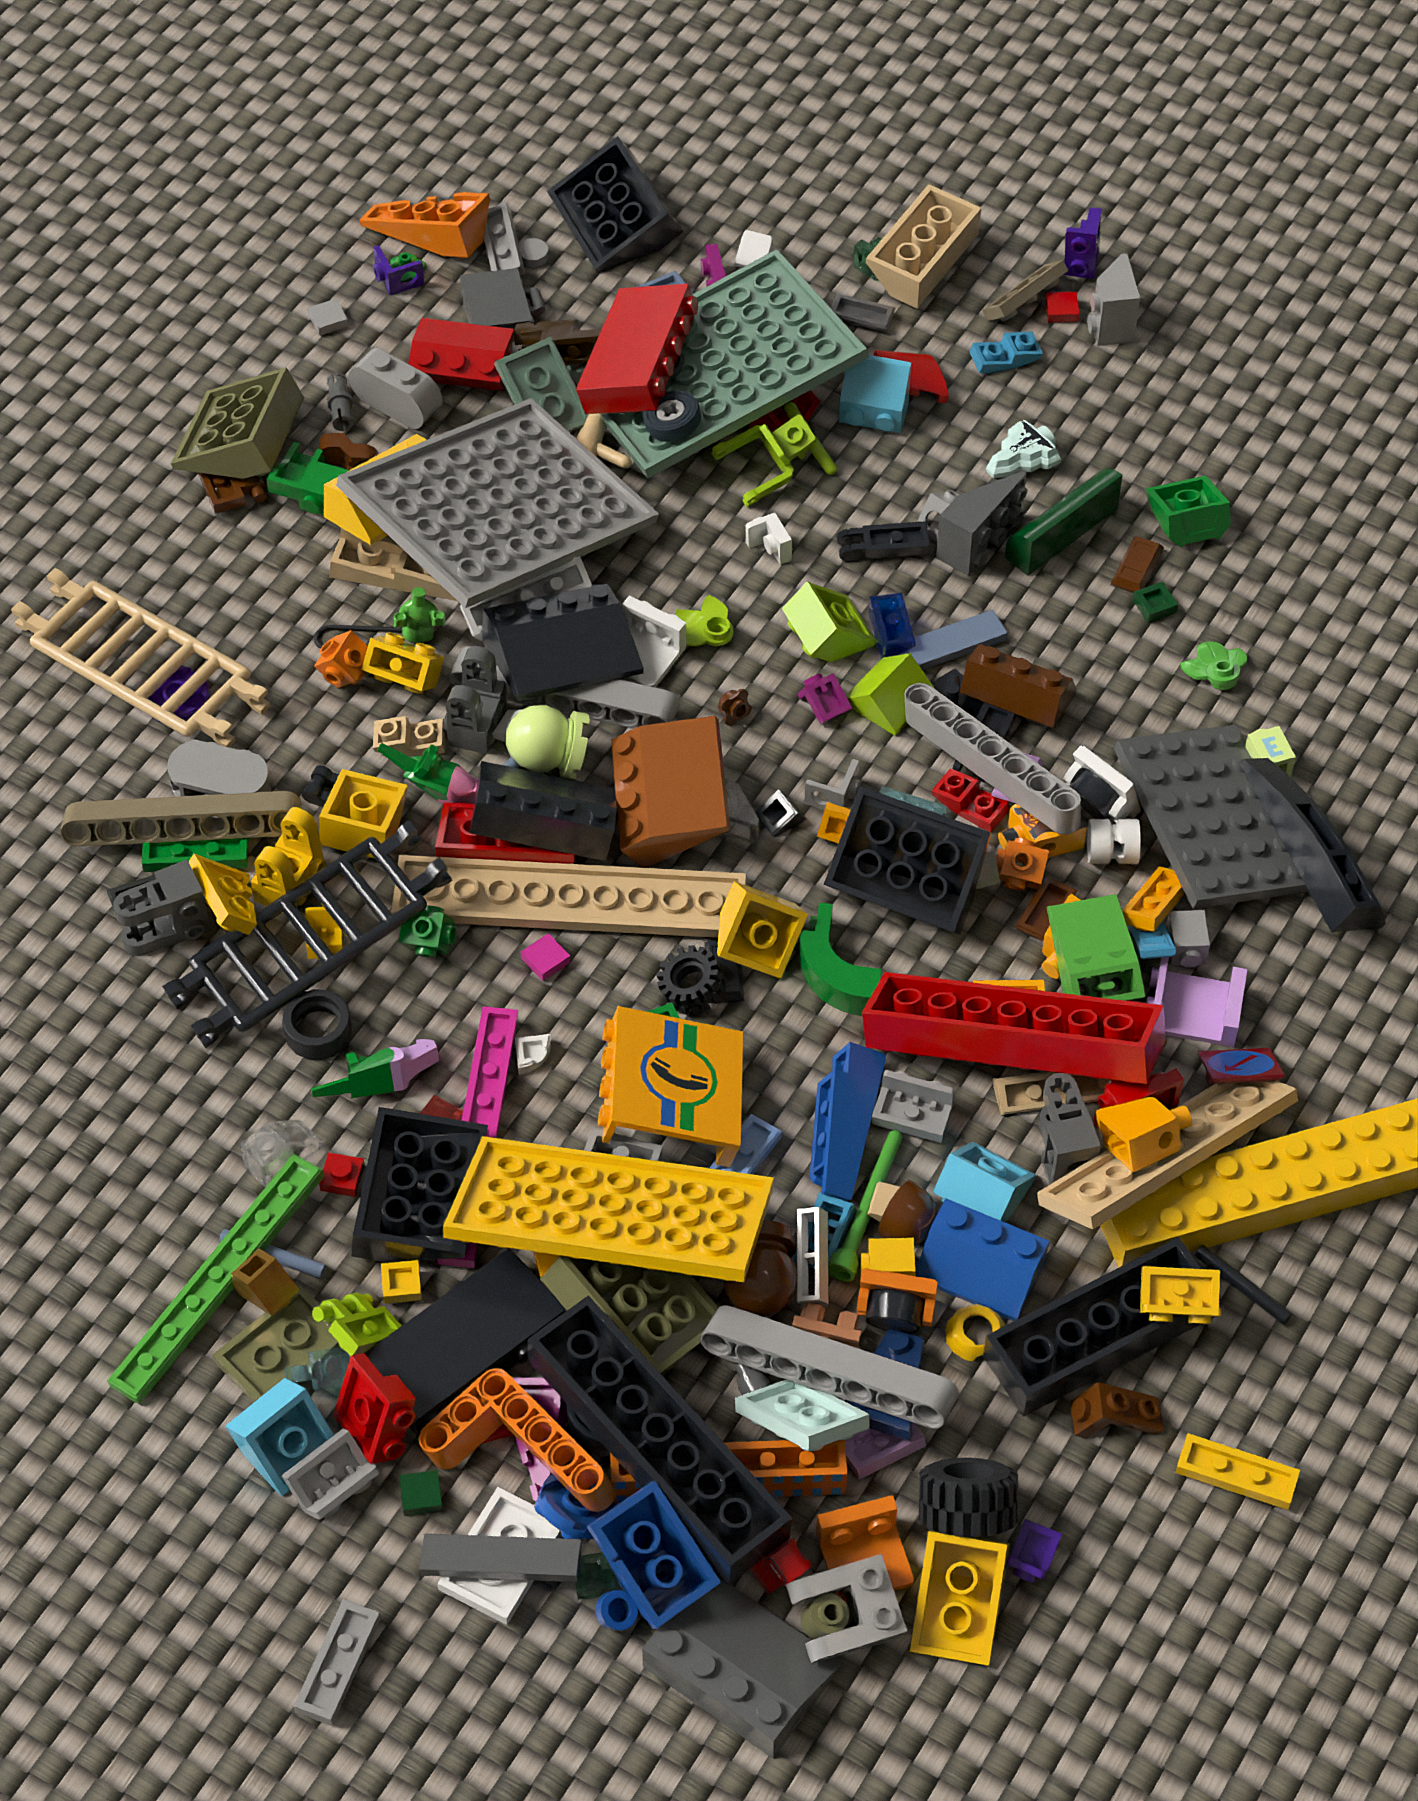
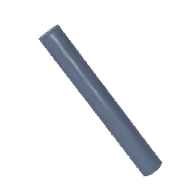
M222 1230L219 1237V1243L224 1239V1237L228 1234L230 1230ZM270 1244L264 1250V1252L276 1258L281 1265L322 1279L326 1272L327 1266L325 1264Z

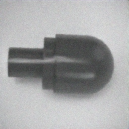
M736 1362L734 1363V1367L740 1375L737 1384L741 1395L771 1385L764 1372Z

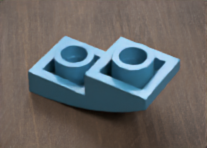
M1033 332L1004 333L1001 342L973 343L969 351L979 374L1017 368L1034 362L1043 355Z

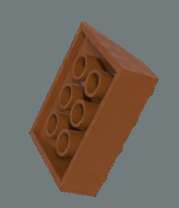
M716 716L638 726L611 739L620 849L642 868L650 867L731 830L719 719Z

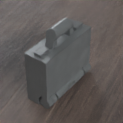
M518 268L460 275V293L469 324L509 328L515 331L516 324L534 322L533 317L540 316L545 312L541 292L538 288L534 287L523 288L524 285ZM529 298H530L532 307H529V306H528L527 299H529Z

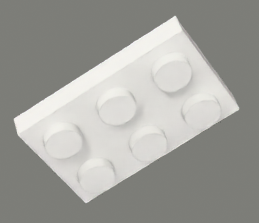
M499 1487L496 1488L468 1535L558 1539L562 1535L559 1529L535 1511L533 1504ZM441 1577L437 1584L438 1590L507 1625L534 1580Z

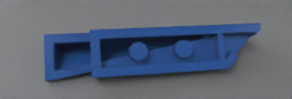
M849 1042L833 1056L832 1071L817 1083L809 1177L813 1183L822 1186V1194L843 1201H849L853 1196L886 1061L884 1053L853 1042Z

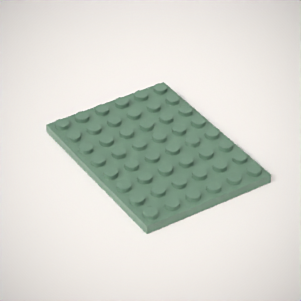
M777 249L693 294L698 301V313L694 316L690 325V332L686 335L682 345L684 365L679 375L666 384L665 392L672 390L685 391L692 394L698 401L701 421L692 434L672 442L660 441L653 438L646 430L643 418L644 411L599 414L605 426L647 478L658 474L869 358L867 348ZM677 358V360H676V362H675L674 369H675L676 366H677L678 358ZM587 363L566 365L576 387Z

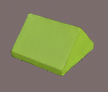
M909 653L882 658L846 697L852 710L896 736L908 724L905 716V690L917 683L934 687L914 657Z

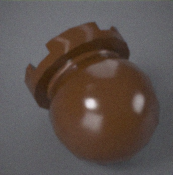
M764 1220L745 1281L723 1280L727 1296L738 1309L762 1317L770 1316L784 1310L795 1295L797 1271L791 1258L796 1253L795 1236L791 1235V1228L788 1225Z

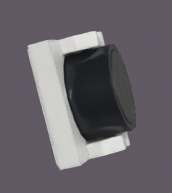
M1080 746L1073 753L1075 762L1063 779L1068 786L1080 795L1081 808L1095 819L1110 818L1115 823L1119 819H1125L1127 816L1134 819L1141 811L1134 784L1085 746Z

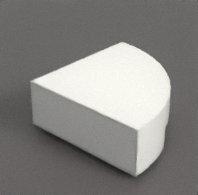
M550 1034L515 1038L519 1075L529 1073L544 1063L551 1049Z

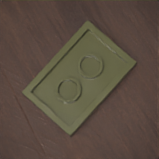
M301 1285L298 1286L299 1291L291 1298V1301L285 1308L277 1311L272 1316L265 1312L212 1354L214 1363L253 1403L284 1378L296 1384L341 1349L338 1341L328 1331L333 1322H318L314 1320L312 1311L315 1307L320 1306V1304Z

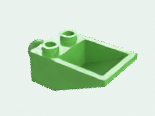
M1117 894L1047 907L1063 993L1081 995L1080 984L1086 989L1085 996L1124 1001L1146 997L1139 961ZM1112 978L1117 979L1120 983L1118 991L1112 990L1115 986L1114 982L1110 981Z

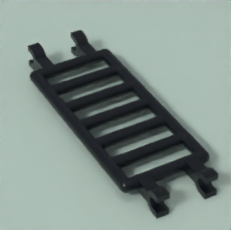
M410 820L401 825L396 833L383 843H380L375 837L367 838L255 914L257 924L251 933L254 932L292 982L275 995L236 945V943L248 936V934L236 930L226 933L193 955L189 960L193 971L181 979L172 980L162 986L176 1009L187 1003L191 995L204 986L222 1009L209 1018L200 1019L190 1025L205 1049L213 1044L222 1032L233 1025L240 1032H245L424 911L427 908V901L423 896L434 888L443 887L453 881L447 872V866L440 857L431 862L425 872L411 881L394 861V858L404 851L413 850L423 844L417 835V829ZM370 853L410 902L393 915L353 865ZM340 873L345 876L381 922L365 934H362L324 885ZM310 893L316 896L351 941L349 945L335 954L331 952L295 905ZM282 912L322 962L305 975L266 925L267 922ZM225 952L262 1002V1004L246 1015L243 1014L207 965L208 962Z

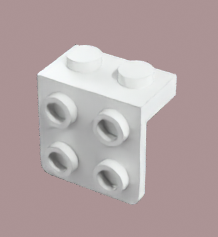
M628 596L622 604V610L644 667V673L623 679L632 683L656 687L686 648V622L676 615L665 613L653 607L646 601H640Z

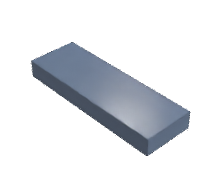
M990 610L904 641L903 649L906 654L911 653L923 671L973 653L979 644L992 646L1006 641L1008 633L995 612Z

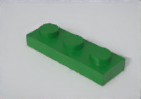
M249 839L143 843V873L156 872L184 860L189 862L194 854L235 869L248 868Z

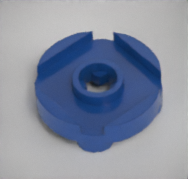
M552 1474L544 1481L534 1504V1509L539 1515L545 1517L549 1523L559 1529L564 1539H581L582 1542L584 1538L594 1539L587 1526L610 1511L614 1505L612 1502L604 1510L590 1511ZM593 1484L588 1490L594 1488L597 1484Z

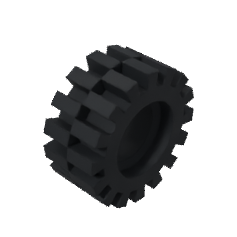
M695 945L688 946V952H685L683 947L677 949L679 955L674 956L672 953L667 955L670 962H661L660 968L662 971H657L656 977L659 980L657 985L668 1004L673 1003L676 1011L678 1012L680 1009L682 1014L688 1015L691 1009L693 1014L696 1015L700 1014L699 1008L702 1006L705 1011L711 1009L709 1005L711 1000L715 1004L719 1002L720 998L717 993L724 994L725 988L723 984H726V978L719 963L710 951L707 952L706 948L701 946L697 951ZM694 972L703 973L702 979L695 986L690 988L679 987L681 981L687 975Z

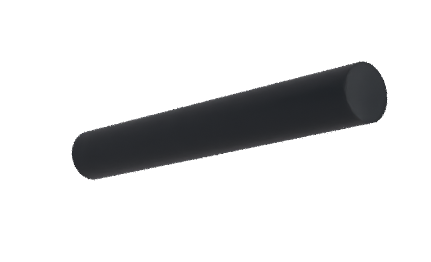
M1202 1245L1195 1253L1197 1259L1211 1270H1220V1276L1264 1311L1283 1325L1289 1321L1293 1313L1205 1245Z

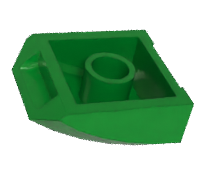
M1206 475L1145 488L1147 499L1158 523L1167 537L1181 548L1185 544L1211 538L1219 540L1231 526L1230 502Z

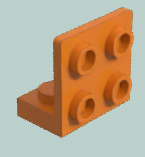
M893 1495L817 1515L816 1536L827 1570L882 1554L894 1591L910 1587L914 1584V1578L896 1527L898 1508ZM841 1591L835 1593V1595H838L848 1603L846 1595L842 1596Z

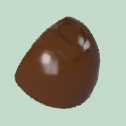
M906 1181L896 1191L883 1213L879 1224V1236L882 1239L914 1238V1246L924 1243L938 1214L932 1196L914 1181Z

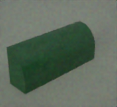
M1104 468L1012 535L1006 542L1005 558L1029 576L1118 509L1123 475L1110 468Z

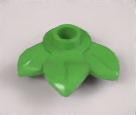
M1206 641L1199 644L1197 648L1198 658L1181 662L1180 667L1189 677L1197 680L1208 679L1214 688L1226 690L1233 688L1237 684V680L1240 678V669L1247 664V655L1241 648L1227 651L1218 642Z

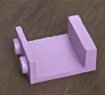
M1169 957L1161 958L1160 968H1152L1149 988L1156 989L1155 997L1148 996L1147 1003L1164 1005L1165 1035L1234 1047L1239 1028L1247 969L1233 967L1230 982L1168 972Z

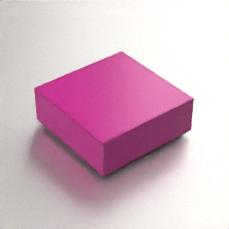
M549 933L521 951V959L542 981L570 963V955Z

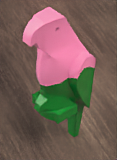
M383 743L379 745L377 751L405 771L403 777L440 803L474 804L478 779L465 771L459 764L443 760L438 754V747L431 744L423 752L422 756H412L411 758Z

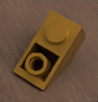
M260 1248L231 1273L234 1289L238 1295L271 1316L285 1308L291 1301V1298L299 1291V1288L277 1259Z

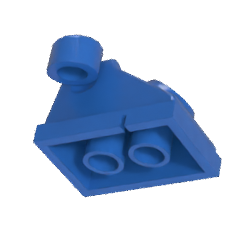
M651 1481L587 1526L623 1590H613L602 1594L595 1607L598 1622L610 1631H620L631 1627L636 1621L638 1613L648 1621L652 1629H657L721 1583L711 1568V1564L696 1545L656 1481Z

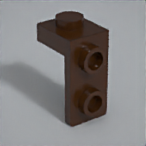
M1098 1382L1071 1400L1074 1433L1078 1437L1087 1439L1110 1423L1153 1434H1159L1164 1430L1160 1400L1156 1396Z

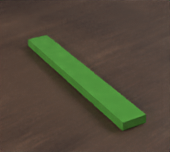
M292 1154L110 1376L107 1382L111 1388L138 1405L144 1400L234 1289L231 1273L257 1249L260 1248L264 1251L324 1178L322 1169L298 1155Z

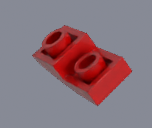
M951 768L931 790L932 795L947 808L989 832L996 828L1010 810L1009 801L991 796V793L980 789L978 779Z

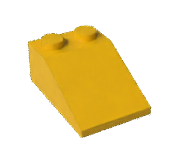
M932 1530L928 1531L910 1652L990 1665L1010 1543L982 1538L956 1537Z

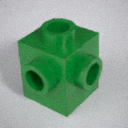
M427 905L424 911L400 927L398 943L409 950H415V955L436 958V953H449L450 945H453L456 939V925L454 920L444 913L443 908Z

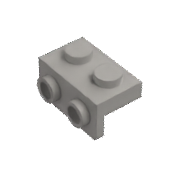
M885 1070L882 1088L872 1114L871 1124L942 1143L953 1109L955 1089L939 1081L930 1082L912 1077L906 1072Z
M342 1429L281 1476L303 1511L319 1520L335 1514L341 1508V1503L352 1494H358L366 1490L372 1484V1479L380 1472L376 1465L370 1464L350 1432Z

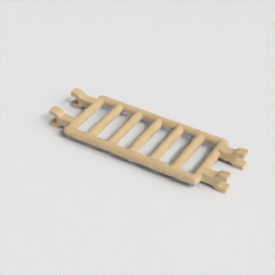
M54 568L47 575V580L54 584L50 591L57 597H65L70 600L49 621L34 613L29 606L21 601L11 609L12 614L19 617L15 621L16 627L34 633L30 638L32 647L184 736H191L198 729L212 737L221 746L230 747L236 741L235 737L229 734L233 729L232 724L225 720H218L212 717V715L232 695L247 702L253 710L261 715L270 707V702L263 699L268 694L267 689L247 682L251 676V672L247 667L97 581H90L85 587H82L71 581L62 571ZM94 595L107 602L61 647L48 641ZM118 610L132 616L86 662L72 655ZM143 624L157 631L111 676L98 670ZM169 638L182 645L137 691H133L122 684ZM193 653L208 660L162 706L147 699ZM219 667L233 675L187 721L173 714Z

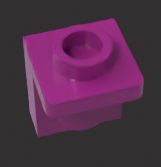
M818 673L803 682L805 687L797 693L800 700L807 699L820 725L852 709L834 673L825 677Z

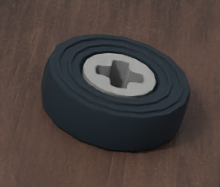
M672 390L665 392L656 410L643 412L644 424L648 433L657 440L672 442L683 439L692 434L699 426L701 421L699 403L692 394L685 391Z

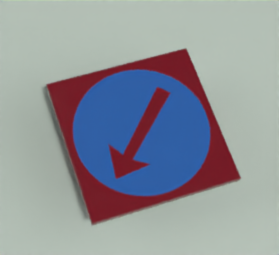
M1270 1048L1198 1051V1055L1206 1069V1081L1209 1087L1213 1086V1082L1219 1084L1276 1081L1284 1078V1073Z

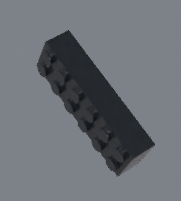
M1179 1237L986 1335L983 1358L1023 1417L1201 1325L1199 1323H1188V1315H1173V1322L1149 1321L1150 1313H1140L1141 1272L1143 1266L1201 1269Z

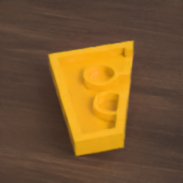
M194 854L189 860V864L203 890L205 902L212 908L217 917L216 922L229 932L236 930L249 935L257 924L254 904L249 901L252 895V888L247 886L250 881V874Z

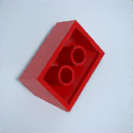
M421 318L411 342L408 364L429 375L435 383L505 392L506 387L494 363L511 354L514 329Z

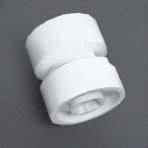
M1089 819L1087 827L1088 863L1108 864L1111 859H1115L1118 864H1138L1140 858L1139 820L1119 819L1116 824H1111L1109 819Z

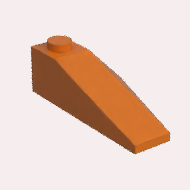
M461 192L454 193L453 199L438 201L437 196L427 197L426 201L411 205L409 200L374 204L359 219L360 226L436 254L464 259L470 257L484 241L490 196L489 193Z

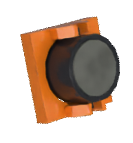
M864 1268L862 1269L857 1314L865 1316L867 1324L882 1330L894 1329L904 1333L920 1332L921 1324L922 1326L932 1327L938 1281Z

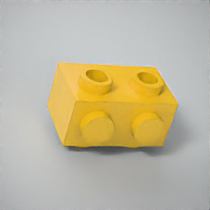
M386 632L385 636L370 638L361 670L374 674V678L386 683H393L394 681L404 685V689L407 691L423 694L425 690L436 688L445 656L434 653L435 648L430 645L416 643L413 646L405 643V637Z

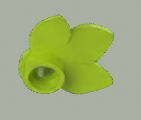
M706 596L702 603L701 611L675 610V615L686 622V646H700L706 643L712 646H721L727 644L733 637V626L727 619L728 609L720 600L713 596Z

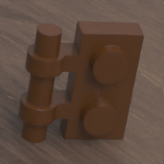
M197 472L215 514L246 505L244 495L247 494L253 496L257 503H262L267 499L265 493L266 485L262 477L255 475L237 480L235 477Z

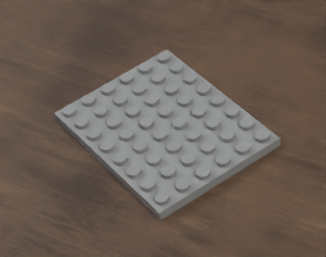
M532 398L338 476L336 486L465 608L566 564L575 557L584 556L656 523L659 515L656 510Z

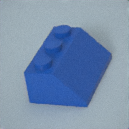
M946 1198L930 1228L915 1270V1276L934 1279L938 1281V1290L974 1305L979 1304L989 1307L1000 1316L1015 1321L1019 1319L1046 1263L1049 1240Z

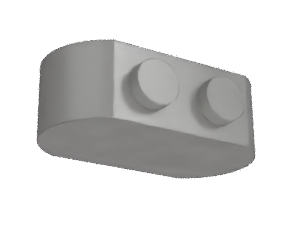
M379 348L371 349L348 373L349 383L362 402L411 429L420 428L442 406L441 392L429 375Z
M191 740L179 745L168 759L167 768L175 797L271 792L269 773L265 760L260 755L254 754L249 750L224 747L215 742Z

